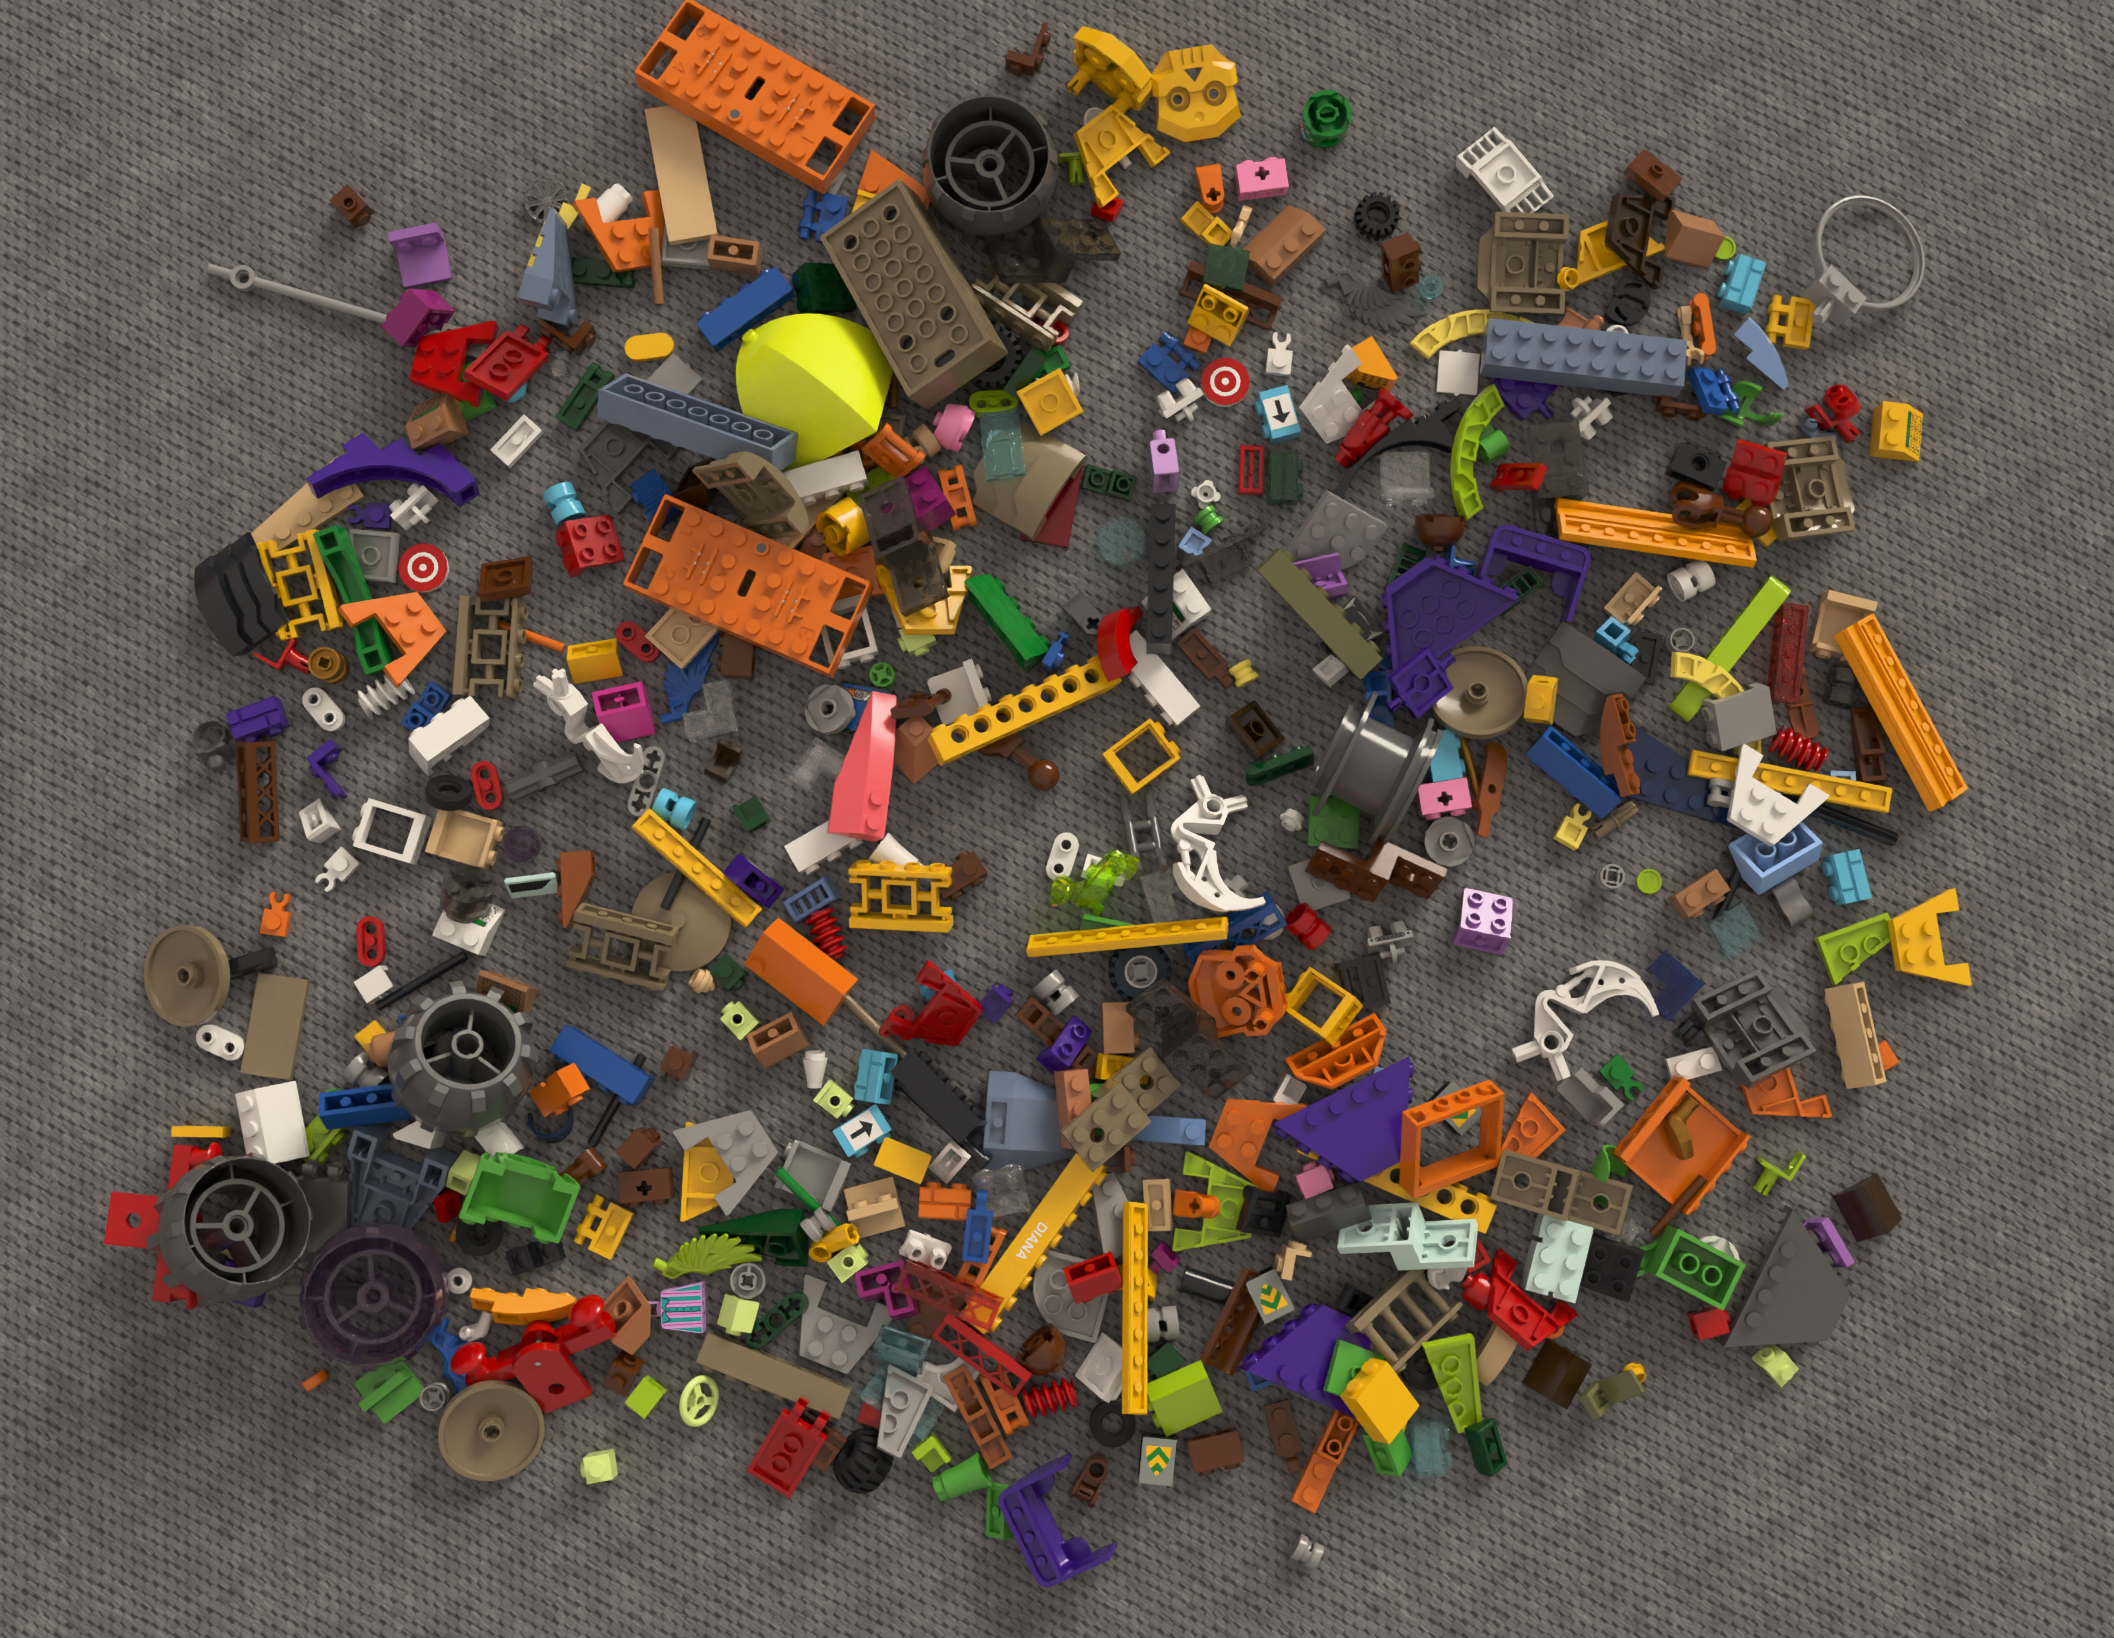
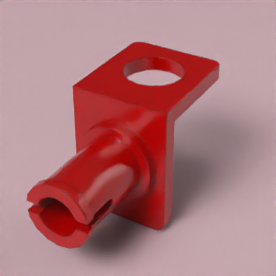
M1818 404L1804 409L1810 418L1817 421L1821 431L1835 427L1846 443L1851 442L1856 438L1855 435L1858 436L1860 434L1848 419L1841 420L1835 415L1829 419ZM1814 412H1816L1822 420L1818 419L1815 416Z
M291 638L277 664L255 652L253 653V656L281 671L289 664L306 675L310 673L309 668L303 665V663L308 665V658L296 652V646L299 642Z

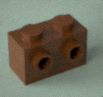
M1409 233L1396 236L1381 243L1382 276L1392 293L1419 283V272L1421 271L1419 255H1421V248L1416 240L1413 241Z
M968 850L962 852L955 857L956 862L950 866H947L945 863V867H952L950 878H952L951 885L949 887H939V891L945 900L950 898L953 901L964 894L963 889L972 885L974 888L986 881L984 876L988 875L974 851L971 853Z

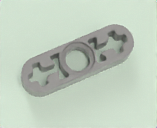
M656 746L648 747L643 752L644 773L635 779L628 800V810L636 817H641L648 808L652 809L666 763L665 752ZM655 751L661 758L660 761H655L653 769L658 770L657 774L644 770L645 766L650 768L651 760L648 759L649 754L653 755ZM645 775H651L654 779V784L649 789L642 788L640 784L642 777ZM637 790L647 794L651 793L649 798L646 796L643 798V804L646 805V808L636 812L637 808L633 804L634 802H639L641 798L640 794H636Z

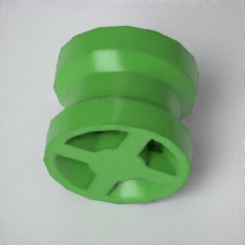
M1210 505L1194 517L1193 522L1201 526L1202 533L1206 536L1224 522V519L1221 516H1217L1213 505Z
M880 662L873 665L870 670V679L875 687L878 689H888L894 684L895 672L888 663Z

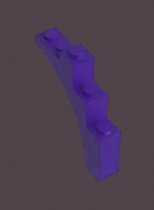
M364 433L342 445L345 452L344 455L335 458L330 464L315 471L306 478L312 494L317 499L345 486L371 480H399L424 485L446 496L458 507L463 506L480 495L476 479L440 443L427 449L420 456L402 438L388 444L386 448L380 451Z

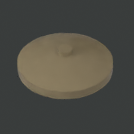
M1469 646L1450 652L1456 659V662L1451 664L1446 669V672L1454 689L1430 708L1437 721L1452 733L1470 739L1493 738L1512 729L1524 714L1528 686L1525 674L1519 665L1508 655L1489 647Z
M671 872L657 877L643 888L633 905L631 915L680 927L678 937L675 940V948L671 953L661 952L659 967L676 972L693 971L711 963L723 951L731 934L732 917L686 876L670 910L661 908L660 905L676 873ZM643 939L642 949L654 951L656 942Z
M196 925L174 926L159 934L151 944L144 963V985L147 997L158 1015L176 1026H197L211 1020L223 1007L230 986V967L221 943L208 930Z
M486 1380L472 1384L457 1393L442 1412L438 1425V1443L441 1454L454 1471L466 1478L477 1481H497L508 1478L523 1470L539 1452L545 1433L543 1412L528 1391L516 1383L503 1380Z

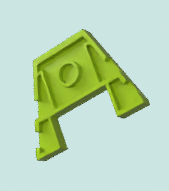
M1185 1151L1182 1174L1208 1178L1206 1194L1217 1197L1220 1202V1211L1217 1217L1213 1219L1203 1218L1201 1231L1175 1227L1172 1251L1176 1252L1251 1238V1233L1237 1230L1236 1225L1244 1201L1243 1189L1247 1185H1256L1189 1151Z

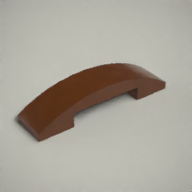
M1032 996L1015 1014L1020 1021L1049 1046L1053 1045L1065 1027L1063 1023ZM1084 1044L1071 1065L1076 1069H1088L1090 1081L1096 1073L1098 1054L1087 1044Z

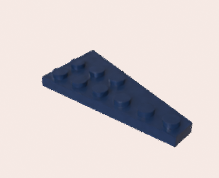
M1634 725L1636 742L1627 744L1633 754L1632 764L1640 780V793L1626 796L1627 798L1742 830L1727 821L1729 808L1721 806L1712 807L1707 804L1708 795L1711 794L1709 779L1688 776V760ZM1721 791V795L1728 796V792Z

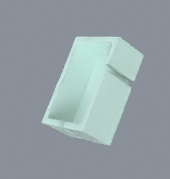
M1538 1213L1532 1235L1541 1237L1542 1241L1541 1243L1535 1240L1530 1242L1520 1287L1528 1291L1576 1303L1594 1228Z

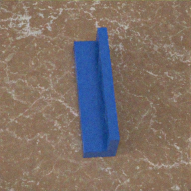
M1269 891L1256 897H1263L1266 902L1265 905L1243 911H1232L1224 916L1228 918L1229 922L1227 939L1182 943L1185 953L1192 964L1195 966L1196 957L1203 950L1219 949L1220 944L1226 940L1233 941L1232 947L1228 949L1233 951L1236 946L1253 945L1286 926L1287 922L1276 907ZM1272 913L1278 919V921L1271 925L1263 924L1264 918ZM1246 928L1255 929L1254 935L1249 938L1241 937L1242 931Z

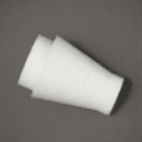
M805 1051V1057L802 1059L807 1079V1088H822L828 1060L825 1057V1051Z

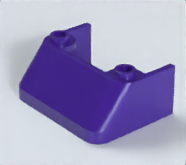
M1507 524L1495 528L1480 559L1475 578L1479 579L1481 575L1495 576L1500 574L1507 560L1525 566L1531 565L1533 568L1552 573V591L1557 596L1567 598L1560 622L1571 623L1590 564L1591 556L1589 551L1576 544Z
M1070 1452L1037 1467L1004 1489L998 1500L999 1507L1036 1582L1043 1587H1052L1109 1561L1117 1548L1116 1543L1113 1542L1092 1552L1088 1543L1082 1538L1075 1537L1064 1541L1042 1495L1048 1493L1055 1484L1054 1473L1066 1467L1072 1458Z

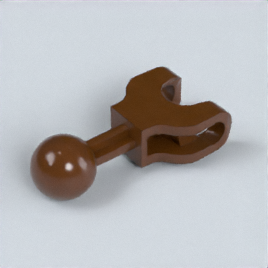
M1686 481L1676 483L1671 489V500L1674 504L1672 519L1678 525L1692 529H1701L1703 527L1716 528L1719 520L1740 525L1741 530L1750 537H1761L1771 529L1773 523L1772 515L1763 506H1750L1744 511L1724 506L1723 496L1712 493L1702 485ZM1687 491L1690 494V498L1680 497L1678 493ZM1687 510L1690 513L1687 516L1679 515L1680 511Z
M995 701L992 704V706L998 704L999 702ZM996 714L1000 722L1006 723L1008 721L1005 714ZM1018 732L978 749L983 756L987 757L1001 756L1007 761L1013 757L1028 771V780L1037 790H1050L1059 781L1060 773L1056 764L1048 759L1037 760L1023 747L1025 742Z

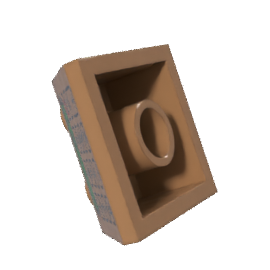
M442 392L415 406L405 426L412 449L426 451L439 443L444 447L469 434L460 402Z
M480 970L478 976L477 993L487 995L492 986L505 991L501 1002L510 1008L514 1014L518 1012H528L530 1014L539 989L491 971Z

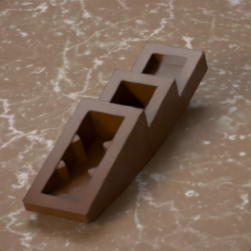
M1873 707L1852 708L1851 734L1856 780L1885 787V782L1888 780L1883 758L1886 754L1880 720Z

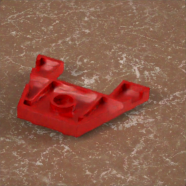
M488 321L420 337L409 377L412 384L438 394L440 392L448 394L452 399L464 400L474 407H480L484 389L472 382H460L469 344L491 345L496 340L497 322Z
M927 960L917 974L916 982L936 992L913 1023L890 1013L879 1028V1035L882 1037H889V1034L898 1035L904 1040H911L912 1037L925 1039L927 1043L958 1046L983 1012L982 1005L935 964Z
M1499 1248L1493 1255L1487 1317L1524 1349L1529 1351L1574 1319L1578 1313L1561 1299L1553 1304L1549 1313L1510 1281V1277L1518 1262L1503 1249Z

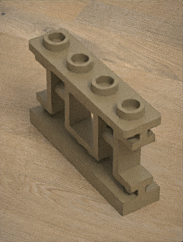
M1001 248L988 269V272L995 276L992 281L986 285L977 279L970 287L985 313L990 315L995 321L1001 322L1010 328L1015 334L1031 342L1036 348H1040L1048 353L1059 335V332L1051 327L1058 319L1068 325L1074 321L1083 301ZM1005 277L1014 282L1011 288L1001 282ZM994 290H997L998 292L1003 294L1004 297L1001 300H999L998 298L992 295V292ZM1017 292L1036 303L1029 312L1011 301ZM1045 304L1055 309L1052 315L1042 309ZM1035 316L1045 322L1042 327L1032 321Z
M460 596L452 694L459 698H468L469 696L479 698V686H498V697L519 700V693H522L523 681L520 679L521 669L524 668L525 664L522 649L523 644L526 643V631L524 629V621L528 617L526 603L520 598H505L504 610H485L486 601L481 602L479 597ZM476 615L478 617H489L488 629H475ZM499 618H511V631L498 630ZM483 637H502L500 659H481ZM473 665L485 666L484 679L472 678ZM495 667H508L507 681L495 679Z
M583 902L574 911L573 921L575 922L573 928L585 931L583 947L573 945L569 950L570 956L566 962L567 967H571L577 972L594 973L605 979L614 978L622 980L623 983L628 985L637 984L645 986L652 991H663L670 980L671 970L659 967L661 952L671 953L673 951L680 927ZM595 926L607 929L604 939L593 936ZM613 938L634 943L632 959L610 954ZM643 939L656 942L654 951L642 949ZM591 946L603 949L601 959L589 956ZM640 959L651 961L650 971L638 969Z

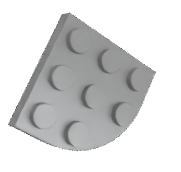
M1326 490L1286 549L1297 561L1338 553L1342 570L1355 565L1365 558L1375 547L1388 526L1381 520Z
M1049 1249L1045 1254L1048 1257L1046 1262L1039 1270L1037 1268L1035 1270L1033 1292L1036 1305L1047 1323L1053 1324L1059 1332L1070 1337L1096 1343L1109 1293L1095 1297L1089 1302L1075 1304L1063 1269L1087 1259Z

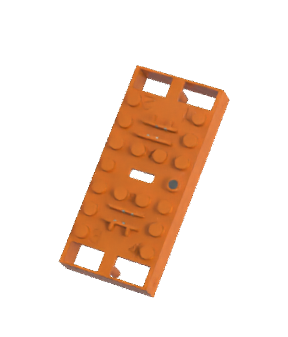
M685 0L634 72L637 86L640 89L824 195L875 121V105L694 0ZM691 18L697 21L698 24L684 41L677 37L688 19ZM668 49L671 62L660 78L656 80L649 75ZM757 79L765 81L753 100L745 98ZM845 108L863 117L851 136L833 127ZM827 139L835 145L836 158L825 175H821L806 165L822 141Z
M667 494L664 495L623 582V585L635 594L832 679L874 589L871 582ZM672 506L683 511V514L670 542H666L657 538ZM652 550L657 552L662 557V560L649 588L644 589L635 585ZM749 570L756 572L745 597L739 596L738 591ZM844 581L864 589L851 620L831 613ZM824 626L838 630L843 635L829 668L809 660Z

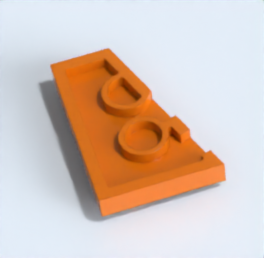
M871 149L858 189L877 195L893 182L900 179L920 197L926 210L929 211L931 200L925 186Z
M1532 1092L1528 1093L1501 1143L1500 1159L1503 1149L1537 1158L1566 1131Z

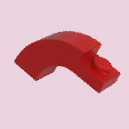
M1139 605L1130 609L1124 607L1119 611L1106 615L1099 624L1097 652L1100 665L1108 682L1128 675L1138 663L1131 650L1130 631L1132 626L1143 615Z

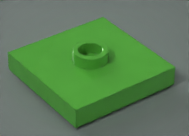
M1336 1340L1323 1391L1340 1397L1347 1384L1355 1378L1366 1361L1370 1358L1384 1360V1356L1351 1343Z

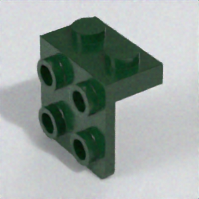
M805 262L793 273L792 284L796 290V306L800 314L853 312L856 309V302L835 264Z

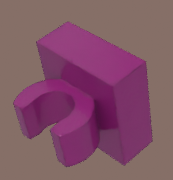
M1162 1240L1152 1251L1151 1256L1154 1260L1151 1261L1148 1267L1154 1274L1162 1267L1169 1273L1176 1267L1180 1258Z

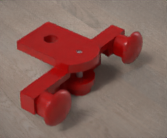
M213 1142L208 1149H199V1146L174 1145L168 1190L172 1189L179 1179L195 1166L216 1156H223L220 1144ZM118 1191L111 1192L104 1244L148 1249L147 1237L158 1231L160 1214L155 1210L154 1205L159 1196ZM198 1210L196 1223H203L202 1214ZM133 1213H137L141 1218V1223L137 1228L130 1224V1217ZM159 1251L152 1301L170 1303L177 1300H186L187 1309H195L199 1305L197 1293L191 1291L183 1284L170 1289L161 1280L169 1269Z
M587 1295L577 1300L571 1307L568 1314L569 1324L553 1329L552 1325L545 1320H534L527 1325L522 1333L521 1343L499 1351L497 1359L495 1356L485 1357L486 1348L482 1343H467L454 1353L451 1358L450 1368L454 1374H466L465 1383L467 1386L486 1380L506 1381L517 1377L546 1414L592 1395V1387L568 1356L615 1337V1321L608 1311L603 1310L604 1300L600 1296ZM555 1383L562 1384L561 1386H558V1387L551 1386L552 1384H555Z

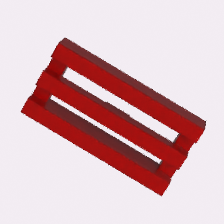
M1240 445L1238 495L1262 496L1264 446ZM1245 451H1249L1248 488H1244ZM1254 451H1259L1258 489L1253 488Z

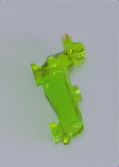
M1112 850L1096 865L1094 863L1090 864L1085 872L1086 878L1081 882H1073L1065 875L1058 876L1050 887V895H1052L1050 905L1056 907L1061 903L1066 904L1067 900H1070L1078 907L1092 908L1093 914L1098 916L1105 907L1102 904L1109 895L1116 877L1123 873L1125 875L1124 879L1129 881L1137 871L1135 865L1139 863L1140 858L1120 850Z

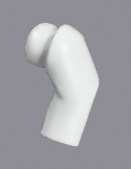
M482 1310L477 1323L463 1326L460 1329V1338L473 1342L485 1337L493 1320L492 1312Z

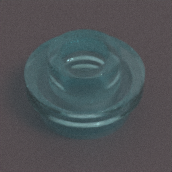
M1426 275L1419 283V292L1426 299L1438 298L1444 288L1442 280L1436 275ZM1433 284L1435 286V290L1429 291L1427 289V285Z

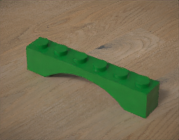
M334 525L313 533L320 555L332 574L344 603L349 604L372 600L347 529ZM372 617L353 627L356 651L365 675L378 676L385 673L383 671L384 666L395 661L384 629L376 618Z

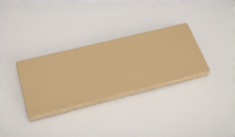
M670 105L644 109L670 246L710 239L711 235L718 236L696 120Z

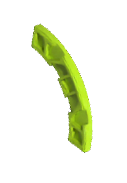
M1495 384L1487 386L1472 401L1460 421L1452 447L1450 464L1452 494L1459 515L1465 516V521L1483 509L1477 490L1476 478L1473 477V464L1476 462L1480 442L1478 440L1482 430L1487 427L1496 413L1505 406Z

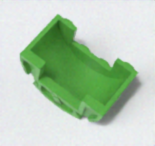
M488 1152L482 1154L458 1215L461 1221L475 1225L476 1222L484 1224L485 1220L491 1222L501 1220L508 1222L514 1228L522 1229L523 1226L531 1228L534 1238L541 1243L550 1244L554 1242L559 1244L581 1187L579 1183L568 1174H563L561 1177L555 1171V1167L532 1158L506 1152H496L495 1156L490 1157L491 1153Z

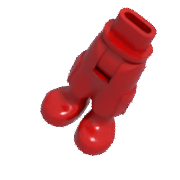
M1382 387L1378 391L1377 399L1371 409H1365L1354 423V426L1347 432L1344 441L1339 446L1341 450L1334 456V459L1347 469L1353 461L1356 463L1359 461L1356 457L1362 458L1390 432L1387 424L1396 417L1409 420L1414 414Z

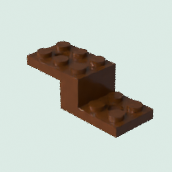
M1377 838L1364 859L1321 840L1309 860L1305 872L1311 874L1316 879L1333 884L1340 890L1349 891L1362 900L1374 902L1388 881L1396 887H1402L1411 891L1418 897L1429 899L1444 879L1447 869L1389 842L1386 844L1382 842V839Z

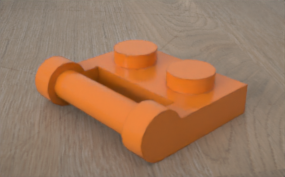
M887 422L860 449L898 481L913 470L925 457L924 453L920 450L916 451L892 431V426Z

